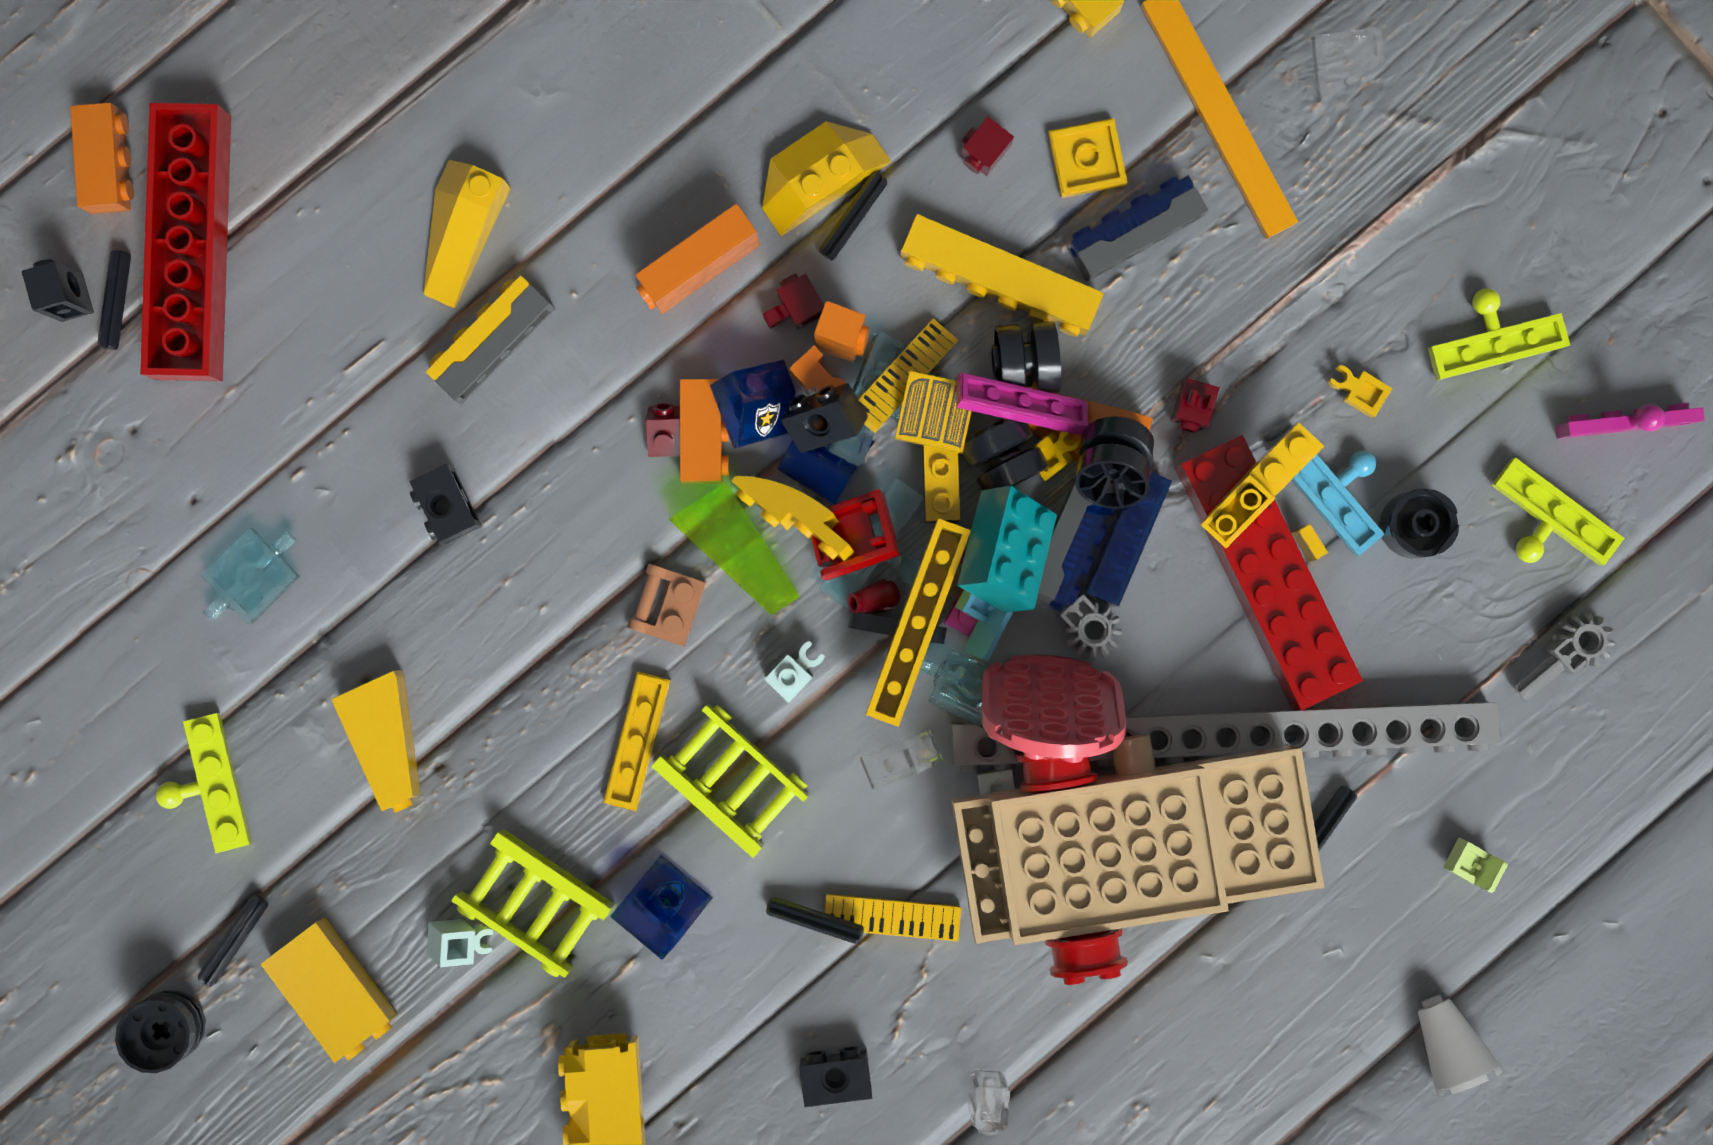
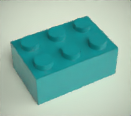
M1012 486L982 490L957 586L1004 613L1034 610L1057 514Z

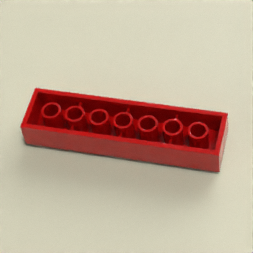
M149 103L140 375L154 380L223 382L231 115L218 104Z
M1241 435L1174 467L1201 523L1256 463V460L1244 436ZM1275 499L1227 548L1204 529L1292 709L1302 711L1363 681Z

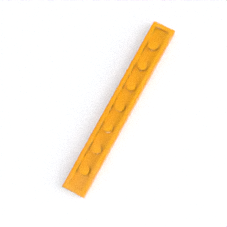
M1179 0L1144 1L1141 4V8L1266 240L1297 224L1296 216Z

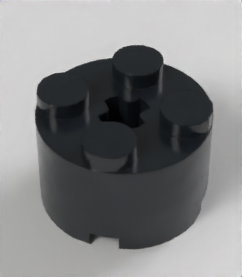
M1418 489L1399 494L1391 499L1382 511L1378 527L1385 534L1382 536L1385 544L1397 555L1411 559L1431 557L1445 552L1455 542L1459 533L1458 512L1454 503L1445 494L1437 490ZM1416 518L1421 519L1419 525L1423 528L1422 530L1417 529Z

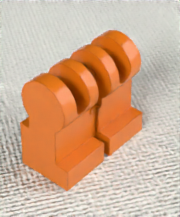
M815 345L789 368V376L808 396L813 393L816 394L828 385L837 387L846 383L840 378H832L821 366L824 355Z

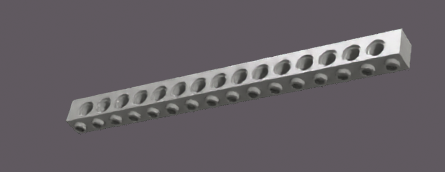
M1490 701L1311 708L1302 711L1286 709L1126 716L1125 729L1129 736L1150 734L1155 730H1159L1163 734L1164 740L1159 748L1153 749L1154 758H1163V763L1168 764L1184 763V757L1197 756V760L1216 758L1218 755H1234L1291 745L1302 748L1303 758L1320 757L1319 751H1332L1333 756H1353V750L1366 749V755L1387 754V748H1400V753L1414 754L1421 753V747L1434 746V752H1455V745H1467L1469 751L1489 750V744H1501L1499 702ZM1462 718L1465 721L1466 729L1462 735L1458 736L1454 727L1456 721ZM1428 719L1432 724V732L1429 736L1424 737L1421 734L1420 728L1421 724ZM1395 721L1398 724L1399 731L1394 738L1390 739L1386 729L1390 722ZM981 722L951 723L952 764L960 766V772L981 771L980 765H994V770L996 771L1014 770V764H1021L1022 762L1016 761V754L1012 751V748L993 739L996 745L994 752L988 756L980 755L977 750L978 742L985 737H989ZM1358 722H1361L1365 727V734L1360 740H1356L1352 734L1353 727ZM1327 723L1331 727L1332 733L1327 741L1322 742L1318 736V731L1323 724ZM1290 725H1294L1298 730L1297 739L1292 743H1288L1284 737V732ZM1260 726L1264 731V739L1261 743L1254 745L1250 739V733L1253 728ZM1226 727L1230 731L1231 738L1228 744L1220 746L1216 741V734L1221 728ZM1193 729L1197 734V741L1192 747L1186 748L1182 743V735L1186 730ZM1112 750L1089 757L1090 761L1096 760V766H1115Z

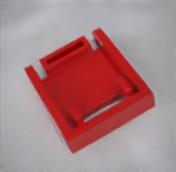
M880 489L827 507L839 521L832 531L846 541L855 552L847 561H843L838 556L832 560L818 547L821 541L814 535H811L817 565L824 568L820 571L823 580H831L900 555L886 497ZM879 514L884 537H875L870 518L871 515Z

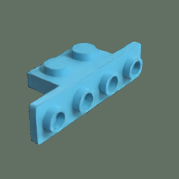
M964 590L955 608L978 620L964 651L987 662L995 650L1013 612L1004 613Z

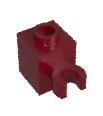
M795 273L779 283L781 287L776 289L782 304L763 313V318L770 329L790 318L796 329L799 330L820 318L824 304L807 274L805 273L799 277Z
M1190 378L1185 379L1181 382L1170 421L1179 423V429L1192 433H1198V429L1204 430L1209 427L1220 387Z

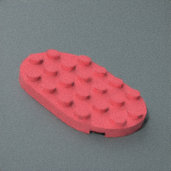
M1055 655L1011 657V661L1005 662L1002 666L999 662L991 664L983 674L981 723L990 738L1010 748L1024 752V755L1030 759L1039 760L1045 757L1062 758L1064 761L1071 763L1081 762L1084 757L1109 752L1117 748L1123 741L1126 729V713L1122 687L1111 673L1104 671L1099 674L1097 669L1091 667V663Z

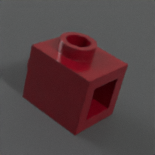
M987 116L978 129L972 127L961 141V144L964 145L961 157L964 158V165L976 174L981 172L988 176L1012 146L1014 136Z

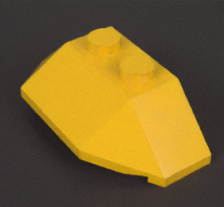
M825 121L770 159L762 210L782 237L868 179L872 172H878L891 163V160L872 133Z

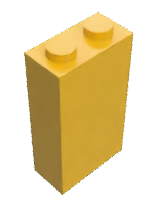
M326 917L315 922L260 964L334 1063L344 1056L348 1061L365 1049V1046L362 1044L363 1041L371 1035L375 1040L380 1038L392 1028L389 1021L398 1015Z

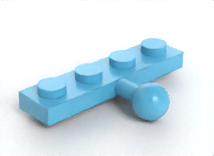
M1357 451L1350 457L1349 467L1336 477L1316 454L1291 481L1355 557L1360 556L1385 534L1345 487L1357 477L1371 475L1376 468V459L1369 451Z

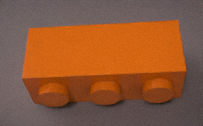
M112 103L70 106L77 207L90 214L131 211L130 200L134 198V189L128 174V167L131 166L132 158L130 150L126 146V134L129 133V121L126 114Z
M826 301L814 332L817 349L851 363H854L857 355L863 357L869 341L870 329L869 326H866V315Z
M680 379V481L683 484H723V476H729V455H723V442H729V422H723V408H729V388H723L721 379Z

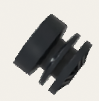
M164 990L150 995L127 1010L116 1026L115 1043L119 1056L129 1067L142 1073L156 1074L172 1068L198 1048L203 1039L206 1025L203 1009L192 996L182 991ZM164 1022H168L170 1025L167 1034L162 1030L165 1026Z

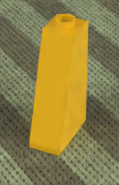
M396 670L331 699L381 812L392 808L394 813L414 805L411 799L421 794L405 676L402 670Z

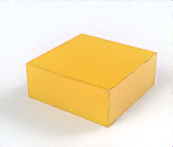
M1311 524L1303 525L1291 532L1308 561L1318 560L1328 553Z

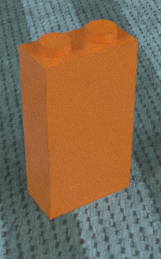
M736 203L635 274L640 282L635 288L650 310L657 307L660 313L664 314L758 248L760 243L757 231Z

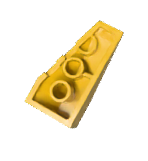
M453 160L448 161L435 189L423 292L425 296L451 308H456L511 190L503 178L471 164Z

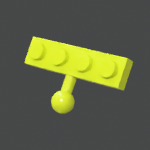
M1490 288L1479 290L1473 297L1472 305L1477 313L1483 315L1487 332L1428 348L1436 381L1570 346L1562 313L1501 328L1496 312L1501 302L1499 294Z
M1516 457L1509 460L1491 485L1541 522L1531 536L1523 537L1516 545V554L1523 562L1534 563L1543 556V543L1552 531L1599 566L1606 565L1625 539Z
M220 713L183 721L197 781L184 785L171 781L161 784L156 791L158 804L164 808L172 809L179 806L184 798L201 794L215 854L252 844Z

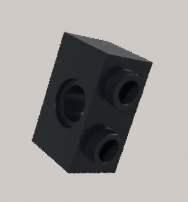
M52 259L37 261L33 263V268L21 271L32 311L60 322L94 313L83 274Z
M845 383L837 387L828 385L816 394L810 396L802 394L793 398L788 403V409L781 418V422L799 451L804 453L858 436L868 415L849 383Z
M444 464L409 481L413 488L410 491L411 499L418 510L423 509L428 521L424 522V525L432 540L437 539L439 543L448 544L482 527L454 466ZM447 497L450 501V509L447 513L440 515L437 512L436 504L440 498Z
M851 1046L840 1049L838 1054L826 1055V1051H813L807 1053L806 1058H800L799 1069L804 1108L873 1099L867 1050L860 1051V1047ZM832 1068H839L845 1073V1077L839 1082H833L827 1078L826 1073Z

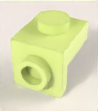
M1458 838L1443 868L1492 893L1495 891L1508 863L1485 852L1472 843Z

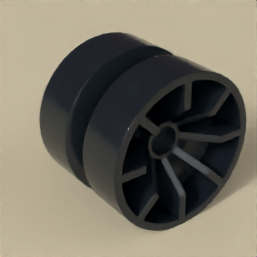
M1055 322L1030 323L1028 342H1024L1022 331L1018 324L995 326L994 345L991 346L994 379L1026 387V376H1030L1033 389L1049 393L1059 392L1061 387V360Z
M1118 416L1097 419L1084 429L1075 486L1085 500L1104 508L1122 509L1140 503L1147 496L1154 450V438L1149 429L1133 419Z
M1003 419L974 434V439L964 444L963 455L969 467H978L989 463L991 467L976 479L981 490L1006 486L1014 487L1050 467L1040 447H1033L1023 452L1019 449V446L1030 440L1034 435L1028 423L1015 420L1006 422Z

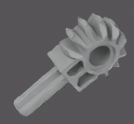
M1061 584L1053 602L1063 612L1059 619L1066 625L1065 633H1076V637L1067 641L1068 646H1073L1079 642L1081 646L1076 652L1078 656H1081L1085 649L1089 648L1090 660H1095L1096 648L1099 649L1104 658L1108 657L1109 651L1105 643L1117 649L1119 643L1112 639L1111 636L1123 635L1122 629H1112L1111 626L1117 624L1121 620L1120 617L1114 616L1108 620L1106 616L1111 612L1110 606H1106L1102 613L1099 614L1098 602L1091 603L1084 594L1078 599L1066 585ZM1096 622L1102 627L1103 634L1100 639L1091 640L1085 635L1084 630L1087 623Z
M1582 612L1580 616L1569 614L1567 616L1568 623L1559 622L1557 627L1562 631V635H1554L1552 637L1553 641L1542 649L1548 657L1514 685L1517 694L1524 700H1529L1560 673L1574 675L1580 669H1586L1588 664L1591 667L1600 666V658L1608 659L1611 657L1610 653L1606 650V646H1614L1616 644L1614 640L1607 639V635L1613 629L1610 626L1602 627L1604 623L1602 616L1592 618L1590 612ZM1583 632L1589 638L1588 644L1584 649L1579 644V637Z

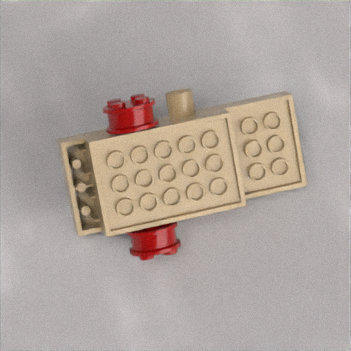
M1150 734L1124 737L1117 748L1112 750L1116 773L1102 776L1091 772L1089 757H1084L1081 762L1071 763L1064 761L1062 758L1045 757L1039 760L1030 759L1022 752L1015 755L1016 761L1022 762L1025 781L1020 785V789L951 800L975 943L1011 938L1014 945L1045 941V945L1051 947L1054 965L1050 967V975L1055 978H1063L1065 985L1080 984L1085 982V977L1098 975L1100 979L1120 977V970L1128 964L1127 957L1122 956L1118 937L1123 934L1122 928L1229 911L1228 903L1325 888L1302 748L1292 745L1155 767Z

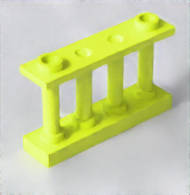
M708 704L702 711L709 719L675 756L671 755L668 758L663 754L651 767L746 853L754 858L764 845L760 841L762 838L761 832L795 795L804 802L809 795L804 790L808 785L794 772L788 776L729 723L732 717L721 706L717 704L713 708ZM721 727L734 739V742L700 779L697 777L693 781L684 773L687 769L685 765L713 733ZM746 750L759 762L758 766L726 801L716 802L709 795L712 792L711 786L737 757ZM771 772L785 786L751 824L747 823L743 826L734 818L737 815L736 809Z
M503 829L495 835L490 843L497 848L495 851L497 855L471 894L468 895L461 891L454 896L452 902L458 905L456 909L460 914L471 920L477 918L542 962L541 967L547 973L554 977L561 975L565 978L574 967L565 960L592 919L597 920L599 917L604 921L615 904ZM514 860L525 867L523 870L525 874L499 913L496 914L481 904V902L507 863H512ZM544 880L553 886L551 889L553 894L528 931L524 933L509 923V921L535 882ZM571 898L581 905L579 908L581 913L557 949L552 952L537 942V940L564 900L568 901Z

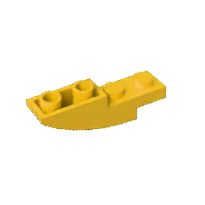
M1297 422L1249 469L1200 525L1227 548L1275 499V496L1309 463L1324 445Z
M735 476L731 480L739 489L736 495L749 507L754 503L763 510L759 515L772 527L775 528L780 524L788 531L793 525L808 539L811 535H814L821 541L818 547L832 560L838 556L843 561H847L855 553L846 541L832 531L833 527L839 522L835 515L821 503L803 492L772 480L757 477Z

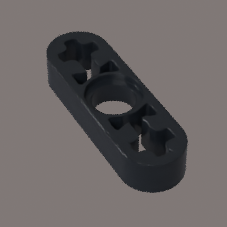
M850 612L848 628L894 636L899 619ZM936 626L930 642L945 644L947 628Z

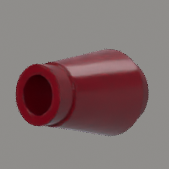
M880 579L854 593H850L847 602L849 609L853 613L889 612L899 604L900 592L892 580Z

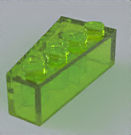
M726 482L668 519L771 616H774L801 598Z

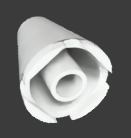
M1439 994L1421 1002L1423 1008L1418 1010L1434 1087L1439 1097L1444 1096L1446 1088H1449L1451 1094H1455L1489 1081L1487 1073L1492 1070L1495 1071L1497 1076L1503 1073L1501 1064L1450 998L1443 1000Z

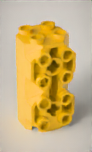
M623 1033L592 1035L586 1037L587 1044L580 1046L578 1039L570 1041L567 1047L564 1048V1055H559L558 1059L559 1076H565V1090H561L560 1096L562 1112L569 1111L570 1113L568 1125L563 1126V1145H646L639 1036L633 1035L630 1041H627V1034Z

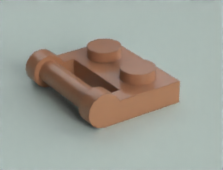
M648 564L645 572L648 574L634 618L629 619L627 628L685 647L707 583ZM662 578L670 581L657 623L654 626L646 622Z

